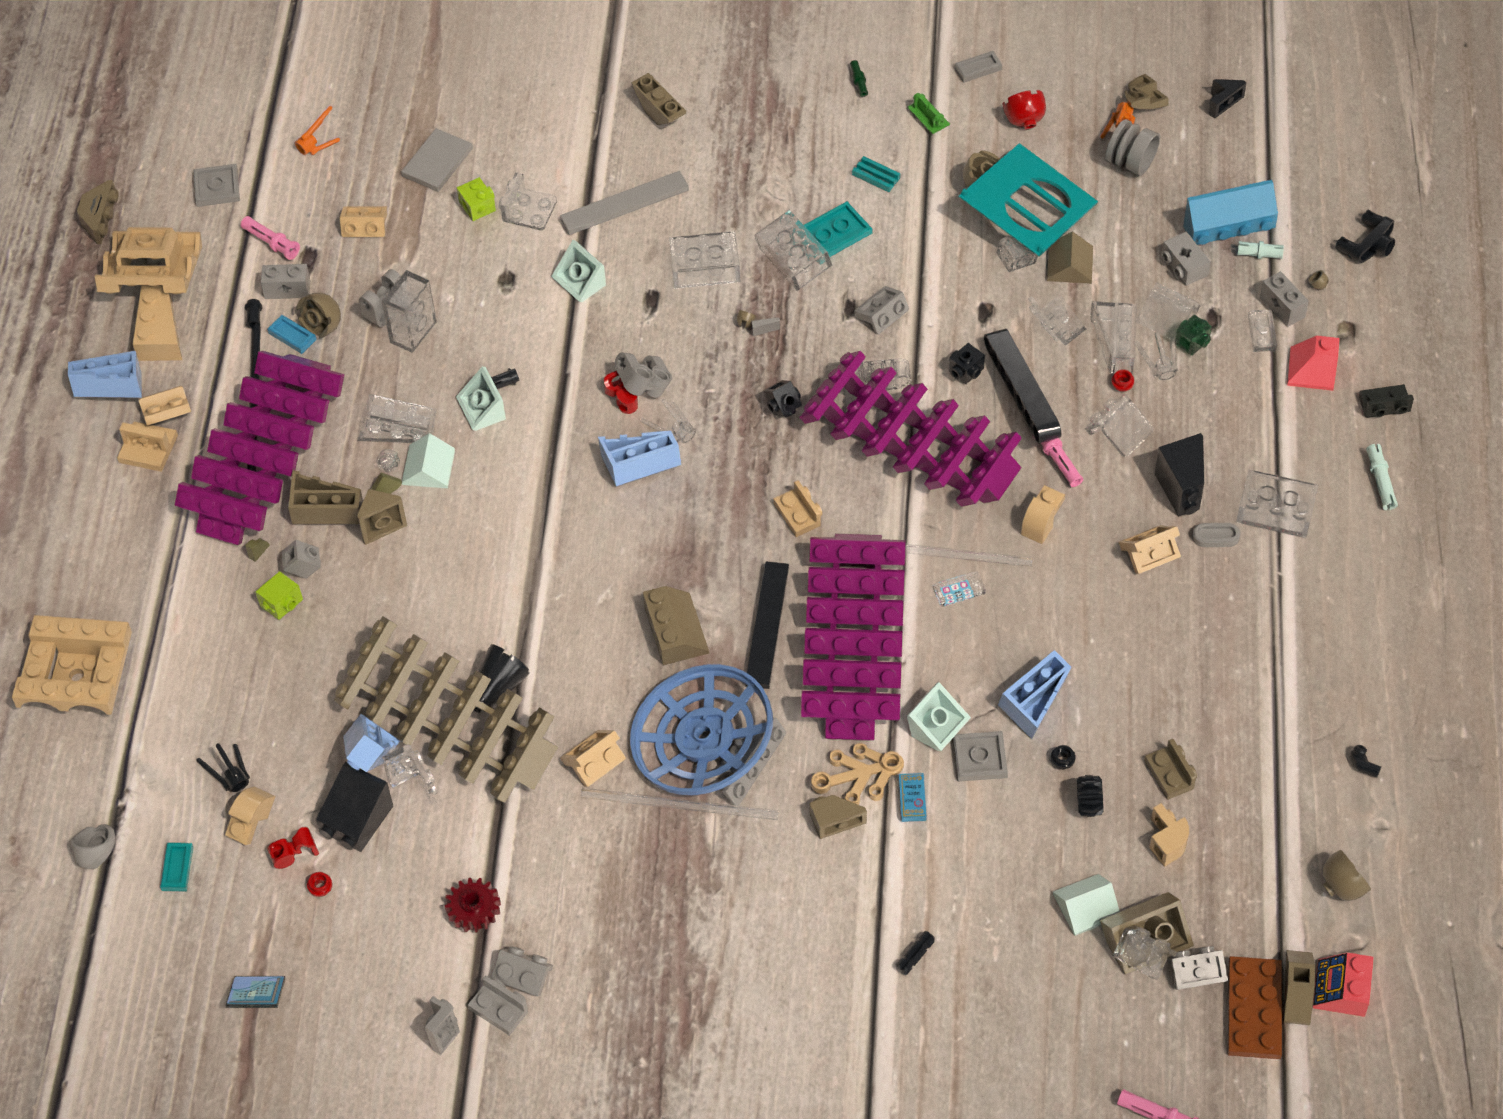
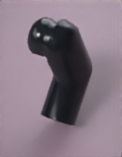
M1356 745L1353 751H1351V759L1355 768L1360 772L1378 778L1382 766L1369 762L1365 755L1367 752L1366 747Z

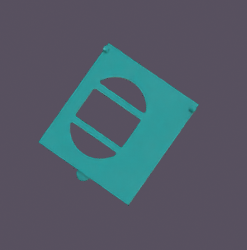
M1020 143L967 189H962L961 194L958 196L1038 257L1098 203L1095 198ZM1033 181L1046 182L1058 188L1066 196L1070 208ZM1025 185L1061 211L1064 216L1050 227L1013 200L1011 196ZM1005 204L1042 230V232L1028 230L1014 222L1008 215Z

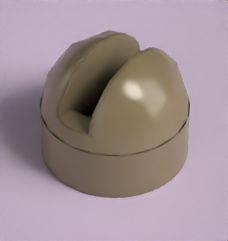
M1318 270L1310 276L1308 282L1315 289L1322 290L1326 288L1329 279L1322 270Z
M739 310L737 324L741 327L742 323L745 322V328H749L752 326L751 321L755 320L756 315Z

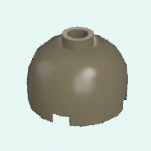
M985 150L973 153L963 167L965 185L967 187L972 185L996 164L1000 158Z
M312 293L298 301L297 311L300 310L301 314L298 319L303 328L319 336V338H324L337 329L341 320L339 305L330 295Z
M1342 850L1335 852L1326 860L1322 873L1326 882L1322 885L1331 897L1336 894L1342 900L1352 901L1363 897L1371 890L1366 880L1359 874L1354 864Z

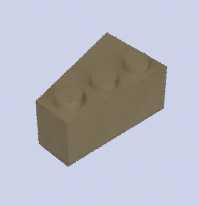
M293 470L288 506L292 524H359L357 515L363 503L361 489L334 481L333 483L320 480V477L313 476L311 478L301 475L299 471Z

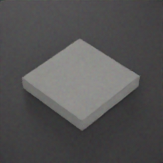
M236 164L193 169L197 207L240 201Z
M1002 731L956 734L953 737L958 782L1008 778Z

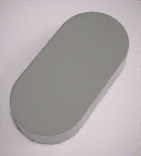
M1201 523L1194 528L1192 539L1200 547H1232L1239 542L1240 529L1232 523Z

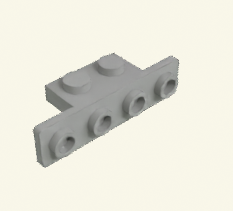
M773 717L771 737L766 750L758 762L748 773L736 782L726 786L723 790L724 795L735 807L740 805L786 735L785 729L777 718ZM765 732L760 735H753L749 749L740 761L746 764L753 757L762 742ZM745 737L738 738L730 749L734 756L741 749ZM723 760L719 767L725 765L727 762ZM732 767L722 773L721 776L730 777L737 770Z

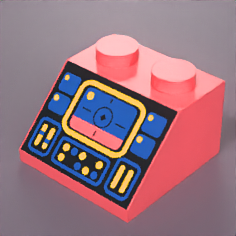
M1347 952L1319 959L1317 961L1313 1008L1365 1017L1370 1001L1374 957Z

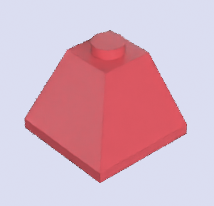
M1316 335L1291 346L1287 386L1333 391L1338 361L1339 338Z

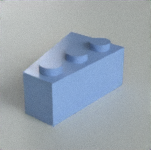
M136 351L68 362V377L74 397L142 398V373Z
M671 430L642 433V436L627 437V434L620 435V438L606 439L605 436L598 437L601 457L616 486L681 465L679 445Z
M363 714L359 715L343 736L346 759H348L347 763L354 769L359 770L361 768L365 772L383 764L400 742L399 739Z

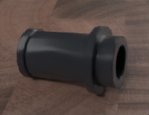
M249 299L245 304V310L247 311L246 326L251 329L253 325H261L260 311H262L263 306L257 299Z
M508 368V371L491 377L497 389L510 384L516 385V382L520 381L515 368Z

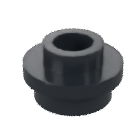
M1060 745L1051 753V762L1059 769H1068L1075 763V752L1067 745ZM1066 757L1067 760H1061L1059 758Z

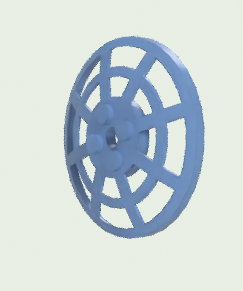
M707 664L680 671L656 686L639 707L630 732L632 756L646 779L656 787L667 792L679 795H700L723 789L748 773L766 750L773 728L771 704L763 687L755 678L735 667ZM714 676L734 678L748 686L740 697H737L727 691L714 690ZM704 677V691L690 694L678 702L668 693L685 682ZM754 692L760 697L767 716V722L754 725L752 714L746 705ZM714 698L732 702L733 705L726 712H723L718 708H714ZM661 699L669 710L662 718L657 732H642L649 713ZM704 699V707L693 710L690 713L683 709L693 702ZM741 710L745 716L747 727L734 729L731 720ZM676 715L681 720L677 726L676 733L665 734L668 724ZM704 731H710L706 738H699ZM765 732L762 742L753 757L746 764L740 761L749 749L753 735ZM745 737L741 749L735 756L728 751L733 739ZM641 742L655 743L658 758L663 764L652 772L647 769L643 761L640 749ZM663 743H676L681 753L669 761L665 755ZM721 757L727 762L718 769L706 772L707 764L710 761ZM687 759L697 762L696 773L685 772L678 769L677 766ZM732 767L737 770L733 775L720 782L702 787L704 779L718 776ZM671 772L678 777L694 781L692 788H677L662 783L658 778Z

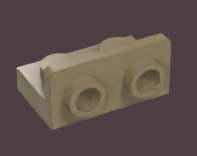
M1174 739L1168 740L1167 747L1145 755L1144 761L1167 800L1194 789L1197 778L1196 770L1193 765L1188 764L1182 746L1177 745Z

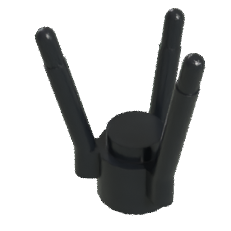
M219 743L216 744L219 754L228 767L224 773L225 779L201 758H197L196 761L217 779L226 791L231 789L232 792H238L249 784L250 776L245 769L237 744H233L239 768L232 765Z

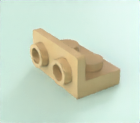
M343 206L340 215L341 236L384 237L387 206Z
M182 386L139 398L147 426L191 412Z
M799 480L794 482L793 490L773 498L774 505L795 537L821 526L822 510L818 503L812 501L808 488L806 486L803 487Z

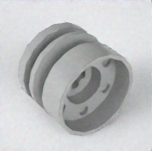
M1124 119L1120 122L1110 139L1106 151V160L1110 163H1116L1117 166H1123L1126 163L1128 171L1142 176L1155 158L1160 144V134L1147 128L1140 132V125L1132 124V121Z

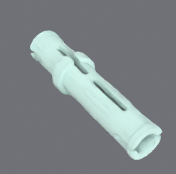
M1371 444L1366 448L1371 463L1369 468L1371 473L1374 474L1383 509L1387 510L1388 507L1389 510L1395 509L1398 503L1388 474V462L1384 460L1381 445L1377 444L1375 447V444Z

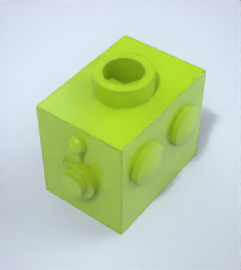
M480 177L456 187L459 203L472 221L496 211L493 190L490 186L486 187Z
M280 571L255 591L260 607L278 620L289 611H292L303 600L299 585Z

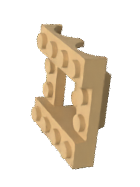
M128 227L127 231H113L111 254L109 251H105L103 255L102 275H95L97 292L113 294L120 292L122 285H149L152 287L163 285L164 293L181 294L187 292L202 249L200 232H175L173 228ZM151 258L156 260L165 258L166 266H131L130 264L132 259Z
M34 615L29 632L31 642L22 675L17 677L12 695L16 708H21L27 702H41L49 704L59 711L69 712L71 707L84 705L98 708L106 714L112 715L132 634L129 623ZM57 648L58 656L54 667L52 679H48L54 654ZM81 673L84 675L78 681L71 680L75 674Z

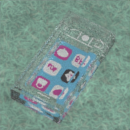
M978 571L933 584L934 593L941 607L986 594L985 586Z

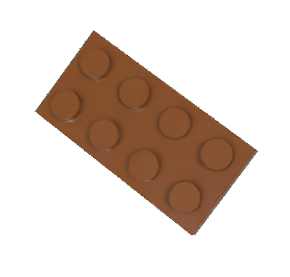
M1229 957L1228 1056L1281 1059L1282 960Z

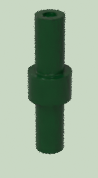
M853 60L850 62L853 72L852 79L858 87L860 96L865 97L868 95L865 84L866 77L864 72L861 71L858 61Z

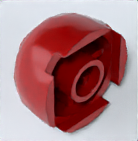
M1031 90L1008 97V103H1002L1007 120L1017 127H1024V129L1036 127V123L1041 121L1046 113L1044 93L1036 90L1037 94H1031Z

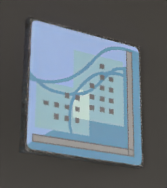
M234 976L226 1001V1008H278L286 980L285 976Z

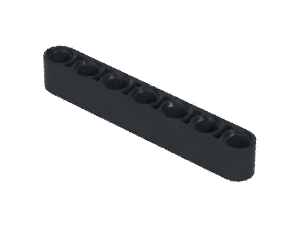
M1005 328L984 334L987 352L1037 443L1060 438L1062 432L1059 421L1009 331Z

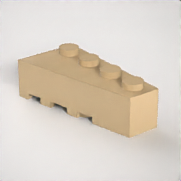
M141 285L133 347L137 353L138 361L182 360L171 293H164L163 285L154 287Z

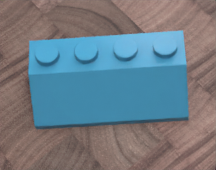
M1267 180L1187 198L1183 224L1185 232L1187 231L1197 245H1203L1208 242L1226 240L1235 236L1248 235L1276 228L1278 209L1273 181Z

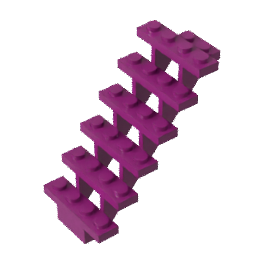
M266 351L258 352L255 374L275 380L265 382L248 376L243 377L239 399L259 406L250 408L229 402L227 403L224 417V426L244 432L233 434L216 428L212 429L207 452L226 457L227 459L218 461L197 455L194 458L191 479L211 485L202 488L185 482L178 483L175 506L199 513L196 533L239 545L242 544L245 527L257 531L263 530L267 507L261 506L259 503L261 500L274 504L279 502L283 480L275 478L276 474L280 473L291 477L293 470L296 471L299 453L290 451L291 448L295 446L305 450L310 449L314 426L306 424L307 421L326 422L330 400L321 398L322 395L341 396L345 374L331 371L330 365L292 354L280 356ZM289 383L310 390L303 393L286 388V385ZM274 409L294 415V417L287 419L270 414V412ZM258 435L280 443L270 445L253 439ZM240 462L263 468V470L255 472L238 466ZM224 489L247 495V497L238 499L222 493Z
M861 351L847 352L840 358L841 363L828 374V379L822 382L816 390V394L804 406V412L799 417L804 424L819 421L822 415H824L829 422L836 426L830 433L835 440L848 438L851 434L865 440L866 444L861 451L867 457L881 454L883 450L896 456L898 460L893 465V468L897 473L912 471L914 467L928 473L929 477L924 484L929 490L942 488L946 483L960 490L961 493L955 501L961 507L974 505L978 500L983 503L999 501L1022 468L1011 456V453L1022 439L1017 432L1001 434L996 438V444L989 450L979 439L990 423L989 419L983 415L966 420L963 425L964 428L958 434L947 422L959 406L954 399L937 402L932 408L933 412L929 417H926L917 407V403L928 390L923 383L909 384L901 391L902 395L898 401H895L885 389L897 374L892 367L876 369L871 374L868 384L865 385L855 374V371L866 358ZM843 387L850 394L857 397L856 400L847 406L846 413L834 402V399ZM872 406L888 413L886 417L879 421L876 430L865 418ZM904 422L919 430L909 439L908 446L896 434ZM934 439L950 446L941 455L939 463L927 451ZM966 455L981 462V465L972 472L971 479L959 468Z
M835 533L834 538L810 537V562L833 563V568L809 567L808 592L832 593L831 598L807 597L806 623L830 624V629L805 628V654H828L829 657L828 660H803V685L827 686V691H802L801 717L826 718L825 739L875 740V720H900L901 694L876 693V688H901L902 662H881L877 660L878 656L902 657L903 631L879 630V625L903 626L904 600H882L880 595H904L905 570L881 569V565H905L906 540L882 539V535ZM840 563L875 564V569L840 568ZM838 593L874 594V599L838 598ZM837 624L873 625L872 630L837 629ZM835 655L871 656V661L835 660ZM834 686L870 687V693L834 692Z

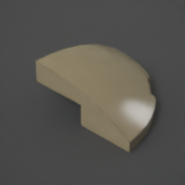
M1147 74L1132 80L1128 84V94L1127 90L1125 91L1126 102L1133 108L1156 109L1169 105L1168 97L1157 90V82Z

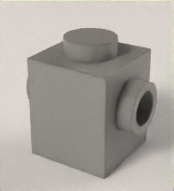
M295 540L282 551L283 571L307 579L321 567L318 547Z

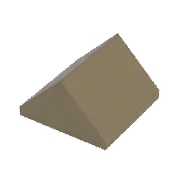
M1072 231L1058 239L1049 248L1047 281L1092 284L1093 246Z
M368 489L357 515L365 545L407 526L403 502L400 496Z

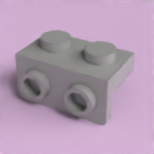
M510 946L509 949L500 950L491 979L497 978L505 985L540 996L548 971H551L554 965L547 963L548 959L543 956L533 954V957L524 954L523 949Z

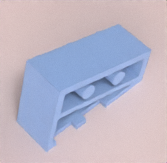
M1054 650L1003 692L998 706L1032 739L1063 686L1071 666Z

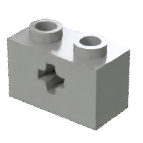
M1187 231L1164 241L1161 253L1162 259L1166 264L1170 265L1175 276L1181 279L1185 286L1209 275L1211 262Z
M307 264L262 265L261 285L265 299L303 298L310 294L311 280Z
M1281 271L1263 281L1260 298L1287 327L1306 317L1309 300Z

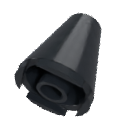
M491 644L478 671L491 679L480 698V701L491 707L497 704V700L502 693H505L507 689L512 691L530 673L528 672L529 669L512 654L509 656L503 653L504 649L495 644ZM475 707L474 711L477 713L483 711L478 707Z

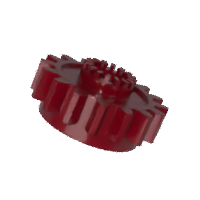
M468 878L467 884H464L461 880L458 881L459 888L451 887L452 895H446L445 897L447 902L445 910L448 913L449 921H454L455 928L457 929L459 927L464 928V932L474 930L477 933L479 929H488L487 925L496 922L495 915H500L501 913L499 908L501 900L498 897L497 889H492L491 882L483 885L482 878H479L476 883H473L471 878Z

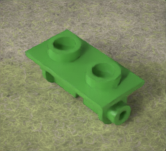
M916 93L913 96L914 103L909 105L908 109L932 134L950 125L944 118V115L939 113L925 98L924 94Z

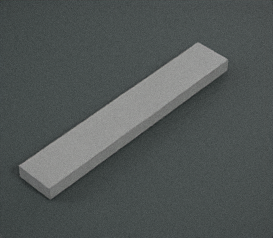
M677 171L562 214L560 218L568 234L571 235L689 191V185L681 172Z

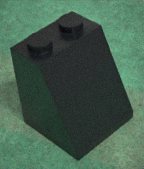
M1202 433L1158 447L1155 476L1178 517L1185 514L1191 515L1200 510L1204 488V445Z
M345 761L316 818L320 834L327 839L333 838L339 841L342 846L349 850L355 849L362 852L393 808L388 782L362 769L356 770Z

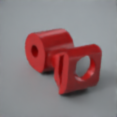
M617 370L607 374L604 377L605 394L610 397L616 396L617 407L622 413H634L638 409V396L631 394L625 389L621 378L611 382L615 377L619 376Z
M301 827L292 837V842H288L283 838L269 845L268 853L275 868L283 869L291 866L295 861V854L302 853V846L310 848L314 856L319 855L308 827Z

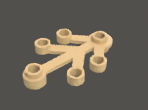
M857 743L853 747V756L856 759L844 755L841 750H833L830 753L831 765L835 767L844 765L853 770L833 776L826 772H817L812 776L811 786L816 793L824 794L833 786L857 780L852 790L846 794L845 800L850 801V797H855L857 800L853 801V803L859 805L860 795L870 777L881 773L876 784L871 785L869 788L870 799L879 801L884 796V787L889 778L903 770L904 760L897 752L890 751L883 755L867 748L863 743ZM859 749H862V750H864L865 752L860 754V753H857L856 751L859 750ZM839 756L841 759L834 760L833 757ZM868 758L876 763L867 765L858 760ZM894 763L896 766H888V764ZM820 783H823V784H825L826 786H824V787H819V786H817V785L820 784ZM874 790H878V791H880L881 793L878 794V795H875V794H873L872 792H873Z

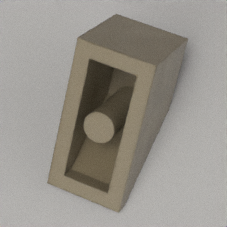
M835 795L821 796L809 803V814L820 839L867 823V810L865 807Z

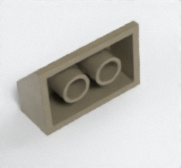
M668 586L643 592L644 608L663 665L709 654V649L689 592Z
M1169 892L1100 920L1106 942L1125 975L1174 955V952H1180L1194 946L1181 900Z

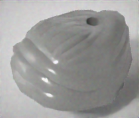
M101 824L97 828L86 827L73 838L71 844L78 866L93 870L98 868L108 858L115 844L113 828L107 824Z

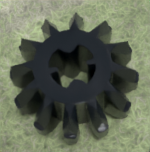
M1085 775L1077 779L1078 813L1081 816L1095 817L1102 815L1104 812L1103 787L1100 776Z

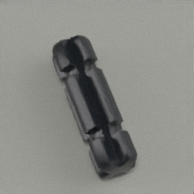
M924 931L920 935L919 940H916L905 953V957L901 958L896 964L897 971L903 975H908L913 969L912 966H915L927 952L926 949L933 945L935 937L928 931Z

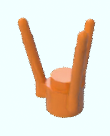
M1127 102L1119 103L1116 112L1112 113L1111 119L1100 137L1103 139L1114 121H1116V128L1124 119L1132 121V124H1134L1135 117L1132 115L1134 108Z
M329 106L314 124L294 142L298 151L303 155H307L309 152L311 155H314L318 151L340 141V138H335L316 147L317 140L312 135L332 110V106Z

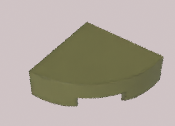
M381 472L371 490L391 494L401 486L402 481L399 478Z
M258 538L256 541L252 539L245 545L249 559L255 562L270 546L262 538Z

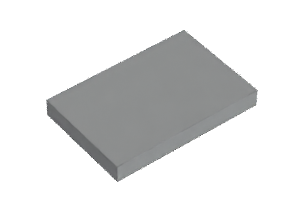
M436 128L401 171L402 177L439 192L473 149V145L468 141Z

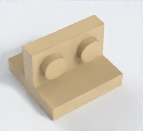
M135 421L133 424L123 422L119 430L124 444L118 454V462L162 472L178 437L177 430L154 425L147 426V424Z
M1159 525L1119 541L1121 551H1128L1136 574L1181 557L1175 541V537L1180 536L1177 526Z
M597 730L560 757L565 766H572L583 785L589 787L625 760L626 757L616 743L620 738L615 730Z

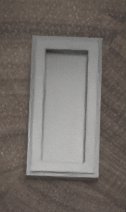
M990 51L955 63V70L963 83L1001 71L1002 64L995 52Z

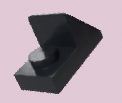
M1214 79L1211 89L1213 97L1209 102V115L1215 119L1244 98L1247 82L1244 80Z

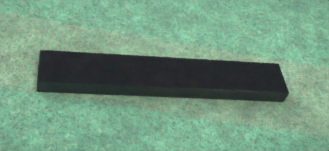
M768 561L765 562L747 674L755 678L763 689H770L789 573V564Z

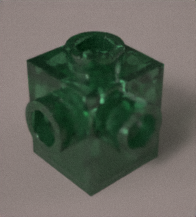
M1194 314L1179 325L1175 344L1193 356L1199 349L1205 348L1210 343L1212 326L1206 320Z

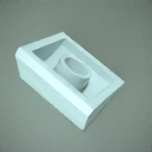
M572 240L551 277L579 302H583L606 286L605 269L601 262L577 241Z
M482 366L456 396L472 430L475 431L506 419L503 400L486 367Z
M430 433L410 444L402 485L448 488L455 448Z
M937 682L907 715L911 736L937 751H942L971 718L940 682Z
M1100 874L1053 891V896L1074 936L1101 926V919L1120 912L1112 883Z

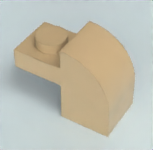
M1044 485L1038 496L1033 497L1026 511L1021 535L1043 544L1053 528L1054 516L1064 502L1065 494Z
M257 787L243 790L229 810L228 814L232 815L225 836L244 845L251 844L258 821L268 819L276 796Z
M1160 803L1152 811L1151 820L1160 831L1151 837L1150 849L1165 867L1180 858L1185 852L1189 836V825L1185 817L1176 822L1173 812L1169 809L1167 810Z

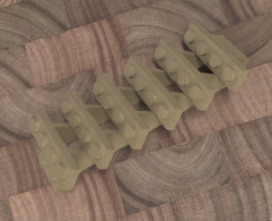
M382 616L381 620H377L372 628L371 637L360 648V656L356 662L350 665L345 682L341 683L336 689L334 701L340 706L349 709L361 688L377 697L366 709V717L377 725L381 726L391 707L406 714L407 718L397 728L396 738L408 746L412 745L422 726L438 733V737L433 739L428 747L427 756L440 765L443 764L454 744L470 752L468 758L466 757L461 762L458 775L474 784L485 763L497 768L502 772L492 782L490 794L506 803L517 782L534 790L558 749V746L544 738L555 716L539 707L530 716L529 725L526 728L511 719L523 699L521 696L507 689L498 698L496 709L480 701L481 696L491 681L490 678L476 670L474 674L468 677L465 683L466 688L463 691L448 682L460 662L459 660L444 652L436 660L434 671L431 672L417 664L428 642L413 634L404 643L403 653L400 654L386 646L397 624ZM384 652L397 660L391 666V674L388 679L383 681L377 690L365 682ZM412 670H415L428 678L422 684V692L418 699H415L411 703L410 708L396 701V698ZM446 688L458 695V697L454 701L453 711L449 718H445L440 727L428 720L427 717L443 689ZM475 707H478L491 715L486 719L485 728L481 735L476 737L473 744L470 745L458 736ZM509 725L522 734L516 741V748L512 755H509L503 764L492 758L490 754L505 728Z

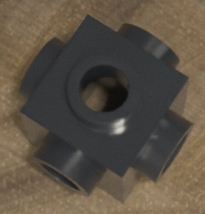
M967 343L959 351L956 350L951 354L949 358V372L955 379L967 384L970 380L976 379L984 369L985 354L970 343Z
M781 380L764 390L768 400L767 406L775 415L789 417L797 412V408L802 406L800 392L793 386L791 381Z

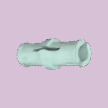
M1239 241L1237 255L1255 256L1257 259H1262V257L1282 259L1284 245L1264 244L1263 241H1259V243Z

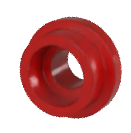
M1118 370L1112 376L1111 383L1118 391H1128L1134 386V377L1128 370Z
M323 872L312 874L307 881L308 891L316 897L327 895L333 886L331 877ZM318 884H324V886L316 888Z

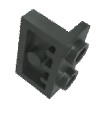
M1405 384L1361 390L1359 392V399L1366 418L1411 412L1414 401L1413 395H1408Z

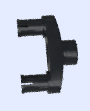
M1368 209L1362 215L1361 222L1374 228L1369 235L1358 244L1342 236L1335 246L1337 250L1351 256V259L1359 263L1366 262L1376 253L1387 257L1395 246V239L1390 237L1395 221Z

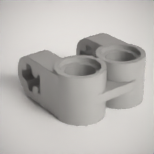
M389 269L381 277L382 286L377 294L368 290L359 298L362 316L379 327L385 326L390 321L393 312L397 313L402 310L407 301L403 278L393 269Z
M621 352L615 359V368L623 385L633 395L641 396L646 392L652 397H660L672 380L671 373L659 356L648 355L644 358L643 364L638 363L636 357L631 353Z

